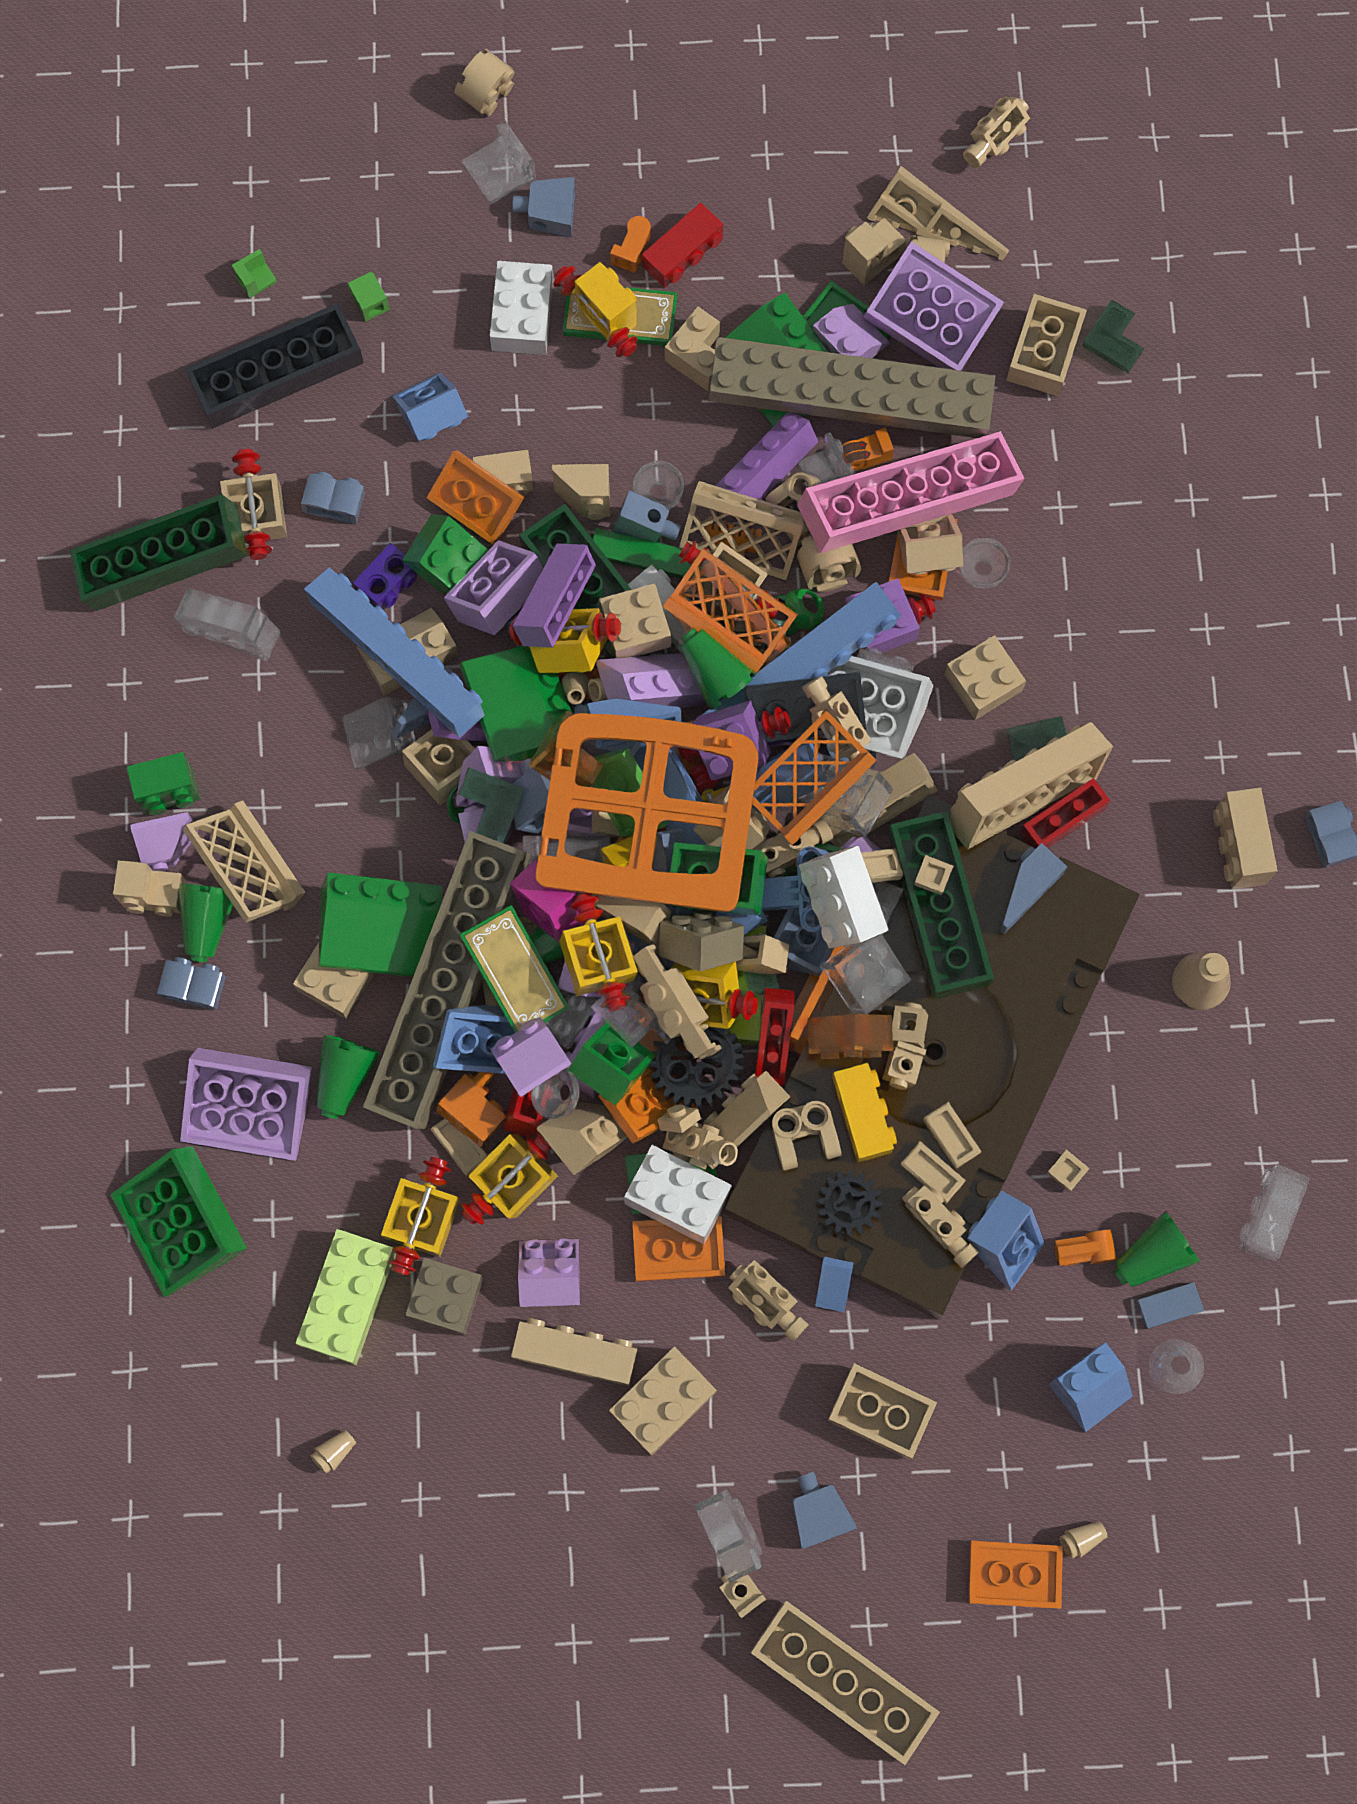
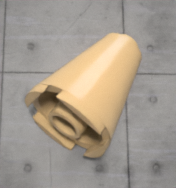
M1198 952L1187 955L1177 964L1172 974V987L1175 995L1186 1003L1188 1007L1195 1010H1208L1216 1007L1226 998L1230 990L1229 965L1227 960L1218 953Z

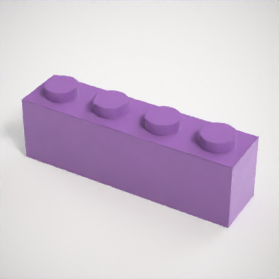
M787 412L716 486L762 500L818 443L809 420L796 413Z
M556 544L513 624L514 630L523 646L553 648L596 566L587 545Z

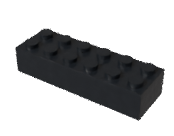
M336 303L187 367L185 370L213 429L357 367L364 362L360 347L339 304Z

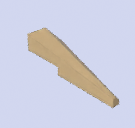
M900 166L867 216V219L871 221H881L885 218L894 228L898 229L900 227L916 232L917 235L950 241V245L966 247L979 254L981 252L998 257L999 260H1003L1009 251L902 166Z

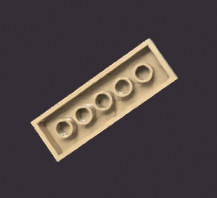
M1090 722L1082 727H1074L1067 735L1060 739L1058 737L1053 738L1045 747L1039 750L1036 748L1032 749L1024 758L1018 761L1012 760L996 773L993 771L987 773L979 782L973 785L971 783L966 784L958 791L956 803L950 809L951 814L949 818L954 834L968 850L1064 798L1092 778L1096 780L1113 748L1112 744Z
M786 1600L750 1651L754 1656L904 1765H906L940 1713Z

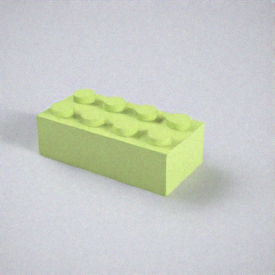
M339 1229L336 1230L298 1335L297 1345L357 1365L392 1266L387 1262L394 1260L396 1255L392 1251L393 1247Z

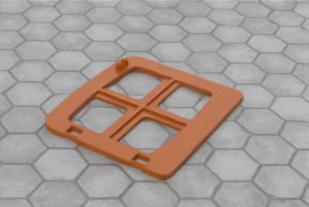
M578 713L568 717L561 724L557 735L536 868L538 884L550 889L720 912L734 910L739 899L758 767V750L754 742L743 734L664 719ZM593 739L645 743L647 748L640 789L630 793L577 785L575 778L581 744L585 740ZM671 747H682L730 758L733 762L728 802L720 805L667 797L663 792L668 754ZM563 750L573 752L570 767L561 766ZM573 809L631 816L634 819L635 827L630 860L626 867L589 861L568 855L565 852L569 817ZM663 821H674L721 828L723 830V839L717 871L713 874L653 871L652 861L658 825ZM549 840L559 841L556 857L547 856Z

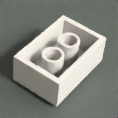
M497 261L490 330L492 351L547 354L554 281L552 265Z
M859 846L827 853L799 865L802 881L809 892L812 909L818 917L822 928V937L827 942L828 948L861 943L888 931Z
M651 1145L624 1196L625 1205L704 1245L731 1194L732 1185Z

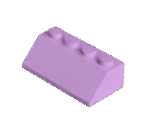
M683 653L601 659L596 661L608 700L617 698L680 708L699 707L706 704Z

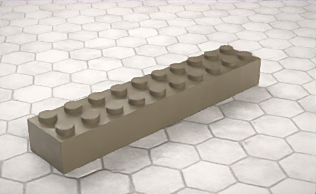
M717 337L708 401L980 438L986 436L990 429L996 376Z
M469 831L363 1108L415 1129L426 1128L448 1069L433 1067L446 1012L450 1009L473 1006L483 980V976L459 934L503 908L512 905L515 894L510 882L526 869L531 854Z

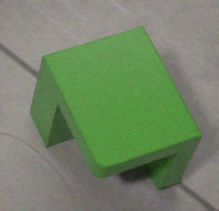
M260 249L232 264L235 277L249 298L277 282L275 276L265 263Z
M369 272L348 283L350 295L365 322L390 310L387 297L373 272Z

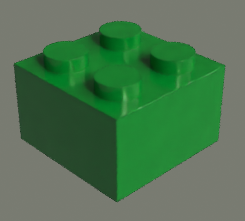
M431 514L402 561L440 593L448 594L483 557L487 549L451 517Z
M184 752L127 766L134 799L144 814L159 815L166 812L167 808L175 806L186 808L192 806L194 801L200 800L194 771Z

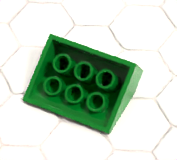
M785 292L761 306L725 337L828 352ZM759 408L772 428L787 413Z
M521 646L461 662L459 666L468 691L474 690L483 701L481 707L485 716L479 721L494 762L524 761L527 759H536L537 761L554 760L559 728L568 717L573 715L557 673H539L529 646ZM563 750L562 760H568L572 755V751Z
M328 872L320 888L318 967L413 977L442 904V886Z
M193 1146L172 1149L110 1194L164 1297L172 1295L223 1266L247 1249Z

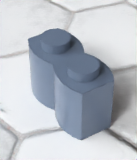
M326 472L309 474L301 501L302 512L318 517L331 518L340 522L357 524L365 495L364 486L352 478L336 480Z
M1342 801L1309 810L1304 815L1323 868L1357 858V833H1354L1351 827L1353 816L1349 807H1345Z
M175 957L174 961L166 960L157 991L161 998L217 1010L226 978L223 973L219 972V967L203 963L202 968L191 966L192 961L180 957Z

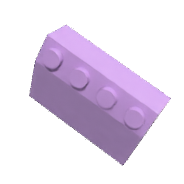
M911 241L863 318L937 367L961 371L1004 302Z
M197 1048L189 1058L180 1141L296 1161L309 1100L313 1067Z

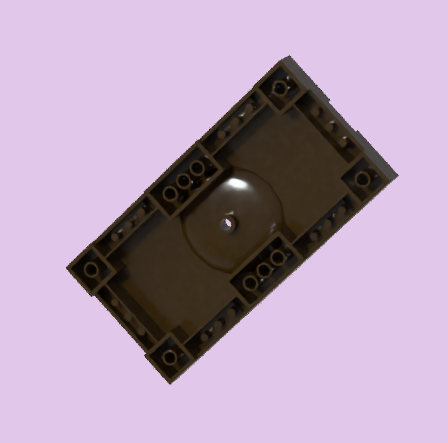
M930 795L926 798L917 818L948 811L950 816V809L953 805ZM1006 830L995 834L968 850L954 834L993 972L994 980L992 984L988 987L933 1000L901 880L886 881L878 897V902L888 931L861 943H855L784 1090L790 1098L771 1115L724 1212V1215L768 1237L780 1240L822 1262L824 1257L853 1262L851 1276L937 1320L943 1316L966 1265L961 1268L953 1260L955 1256L948 1249L945 1250L905 1206L906 1203L902 1198L912 1188L916 1187L920 1190L924 1185L900 1166V1164L915 1146L922 1142L966 1180L946 1204H942L949 1212L952 1210L956 1211L965 1221L963 1227L966 1231L961 1237L969 1245V1230L976 1221L979 1222L984 1216L989 1201L992 1198H997L1140 895L1060 856L1059 859L1067 866L1064 874L1003 934L1000 932V927L1018 869L1022 863L1020 857L1031 847L1006 835ZM915 1003L921 1005L922 1009H925L928 1014L924 1049L936 1048L940 1052L941 1057L937 1060H932L925 1053L916 1084L911 1088L901 1090L890 1086V1082L882 1078L890 1049L893 1045L890 1041L895 1006ZM909 1024L907 1030L914 1031L916 1024ZM868 1063L870 1070H876L880 1087H876L879 1099L884 1098L888 1115L884 1116L887 1127H893L897 1144L893 1145L894 1150L890 1154L857 1163L832 1076L836 1071ZM901 1063L904 1070H909L910 1065L908 1063ZM811 1101L825 1103L831 1111L840 1144L841 1156L826 1159L819 1135H808L792 1141L798 1167L783 1171L771 1132L774 1115L781 1109H791L806 1105ZM949 1102L981 1150V1154L957 1169L954 1168L923 1121L925 1116ZM812 1111L807 1115V1119L811 1124L819 1125L824 1121L820 1112ZM782 1119L778 1122V1126L783 1132H791L795 1128L793 1121L790 1119ZM849 1170H853L854 1177L858 1178L863 1172L865 1173L863 1181L866 1183L872 1179L875 1181L872 1190L881 1191V1194L875 1199L876 1201L883 1202V1206L875 1208L880 1217L879 1219H870L874 1225L871 1229L864 1225L862 1226L863 1234L859 1235L856 1229H853L850 1237H847L845 1229L841 1228L840 1232L836 1234L834 1233L836 1227L834 1224L828 1227L825 1226L828 1217L818 1215L819 1211L824 1209V1206L818 1205L817 1199L825 1197L819 1190L821 1187L829 1188L826 1182L827 1178L830 1177L836 1181L837 1172L840 1171L844 1177H847ZM850 1184L852 1189L858 1192L864 1191L861 1187ZM838 1188L832 1192L830 1204L838 1200L840 1196ZM847 1196L841 1206H849L851 1210H854V1205L859 1200H850L849 1196ZM870 1202L863 1205L860 1209L862 1219L868 1214ZM919 1205L921 1211H927L925 1206ZM841 1214L835 1215L839 1220L850 1223L847 1217ZM940 1227L941 1233L947 1234V1230Z

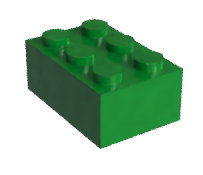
M674 842L670 872L713 874L719 867L721 847ZM745 850L738 904L734 910L726 913L760 916L768 857L762 850ZM672 905L674 908L705 910V909H698V908H690V907H683V906Z

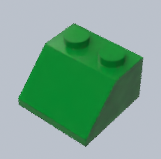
M608 1020L582 1046L568 1071L616 1106L630 1091L656 1055Z

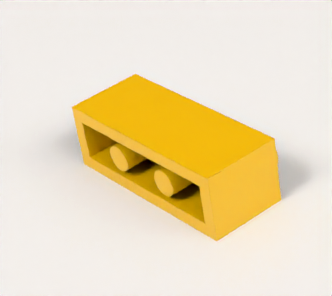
M865 1063L834 1072L832 1076L857 1163L892 1153L894 1150L893 1145L897 1144L893 1127H887L884 1116L888 1115V1109L884 1098L879 1099L876 1087H880L876 1070H870L869 1064Z

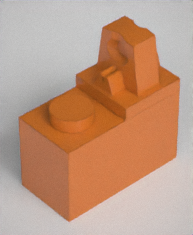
M479 1072L475 1077L470 1073L468 1075L464 1074L438 1103L436 1110L439 1115L448 1120L452 1126L463 1135L465 1134L480 1148H483L498 1131L506 1118L504 1109L494 1100L489 1102L486 1099L490 1091L486 1085L494 1077V1073Z

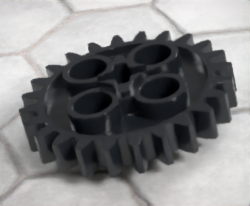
M708 1026L704 1030L711 1043H715L716 1046L720 1045L722 1049L717 1055L701 1059L702 1062H697L696 1066H692L691 1063H696L697 1059L700 1058H694L693 1054L688 1050H678L679 1046L684 1042L682 1036L670 1039L668 1034L660 1031L663 1041H653L658 1051H651L656 1056L653 1059L655 1061L649 1064L650 1070L656 1071L650 1076L653 1082H658L655 1085L657 1091L665 1090L663 1094L665 1100H669L674 1096V1105H679L684 1101L685 1107L690 1108L692 1103H696L699 1110L702 1109L703 1102L706 1101L712 1108L714 1106V1098L724 1102L722 1093L725 1091L733 1094L734 1092L730 1084H740V1080L735 1074L744 1073L743 1067L738 1065L745 1062V1058L742 1054H737L743 1049L741 1043H735L737 1041L736 1034H729V1029ZM672 1057H678V1058H679V1059H676V1060H673V1061L671 1060ZM715 1065H722L721 1068L714 1067ZM676 1070H686V1074L682 1078H672ZM704 1075H715L712 1082L707 1084L701 1082Z

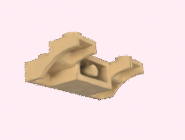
M655 945L647 946L636 953L633 958L637 963V969L648 981L640 987V990L644 995L646 1004L653 1009L658 1017L662 1030L669 1035L670 1039L681 1035L684 1040V1046L693 1054L694 1058L699 1057L703 1059L721 1050V1046L711 1043L704 1030L708 1028V1025H699L709 1017L679 968L666 970L658 957L659 949H656Z

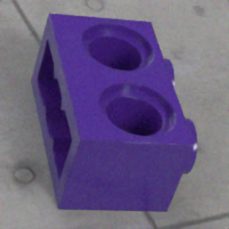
M389 543L353 582V586L356 591L360 589L367 595L370 600L369 603L373 607L378 605L383 610L385 608L389 609L398 600V594L404 588H409L417 579V573L402 561L405 554L392 543ZM394 566L404 567L400 573L394 574L390 572ZM376 586L385 587V590L380 594L371 592Z

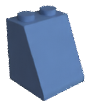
M1106 1342L1091 1350L1048 1383L1084 1432H1087L1133 1397L1125 1367Z

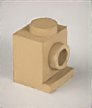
M905 1003L904 1006H895L890 1034L892 1044L902 1041L924 1049L928 1014L925 1009H922L921 1005ZM909 1024H916L914 1031L907 1030Z
M897 1041L891 1046L882 1079L889 1081L890 1086L901 1090L914 1086L926 1049ZM901 1063H908L910 1065L909 1070H904Z
M733 1568L720 1578L724 1584L719 1588L740 1618L766 1600L744 1569L738 1572L736 1568ZM744 1585L747 1589L746 1595L738 1597L735 1594L736 1586Z

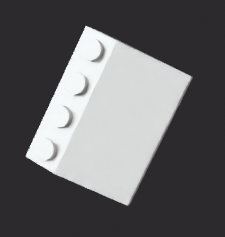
M851 656L845 664L831 669L828 675L860 672L866 721L865 731L871 739V742L864 746V748L903 760L925 713L933 684L929 677Z

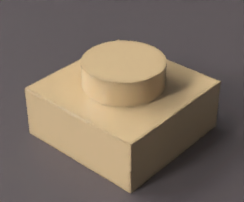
M925 855L914 885L942 895L953 865Z
M675 1105L670 1107L667 1113L657 1121L661 1131L683 1133L701 1118L698 1108Z
M1066 1149L1046 1174L1068 1192H1071L1090 1168Z

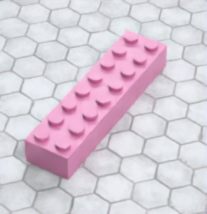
M1000 431L806 488L797 506L819 552L824 553L1012 496L1025 478Z

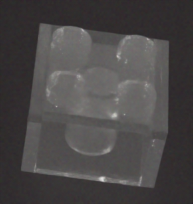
M882 934L861 943L847 945L821 965L852 1014L867 1015L911 981Z
M726 1489L694 1505L729 1583L763 1567L759 1559V1555L763 1554V1551L751 1523L748 1522L745 1516V1511L738 1497L732 1500Z

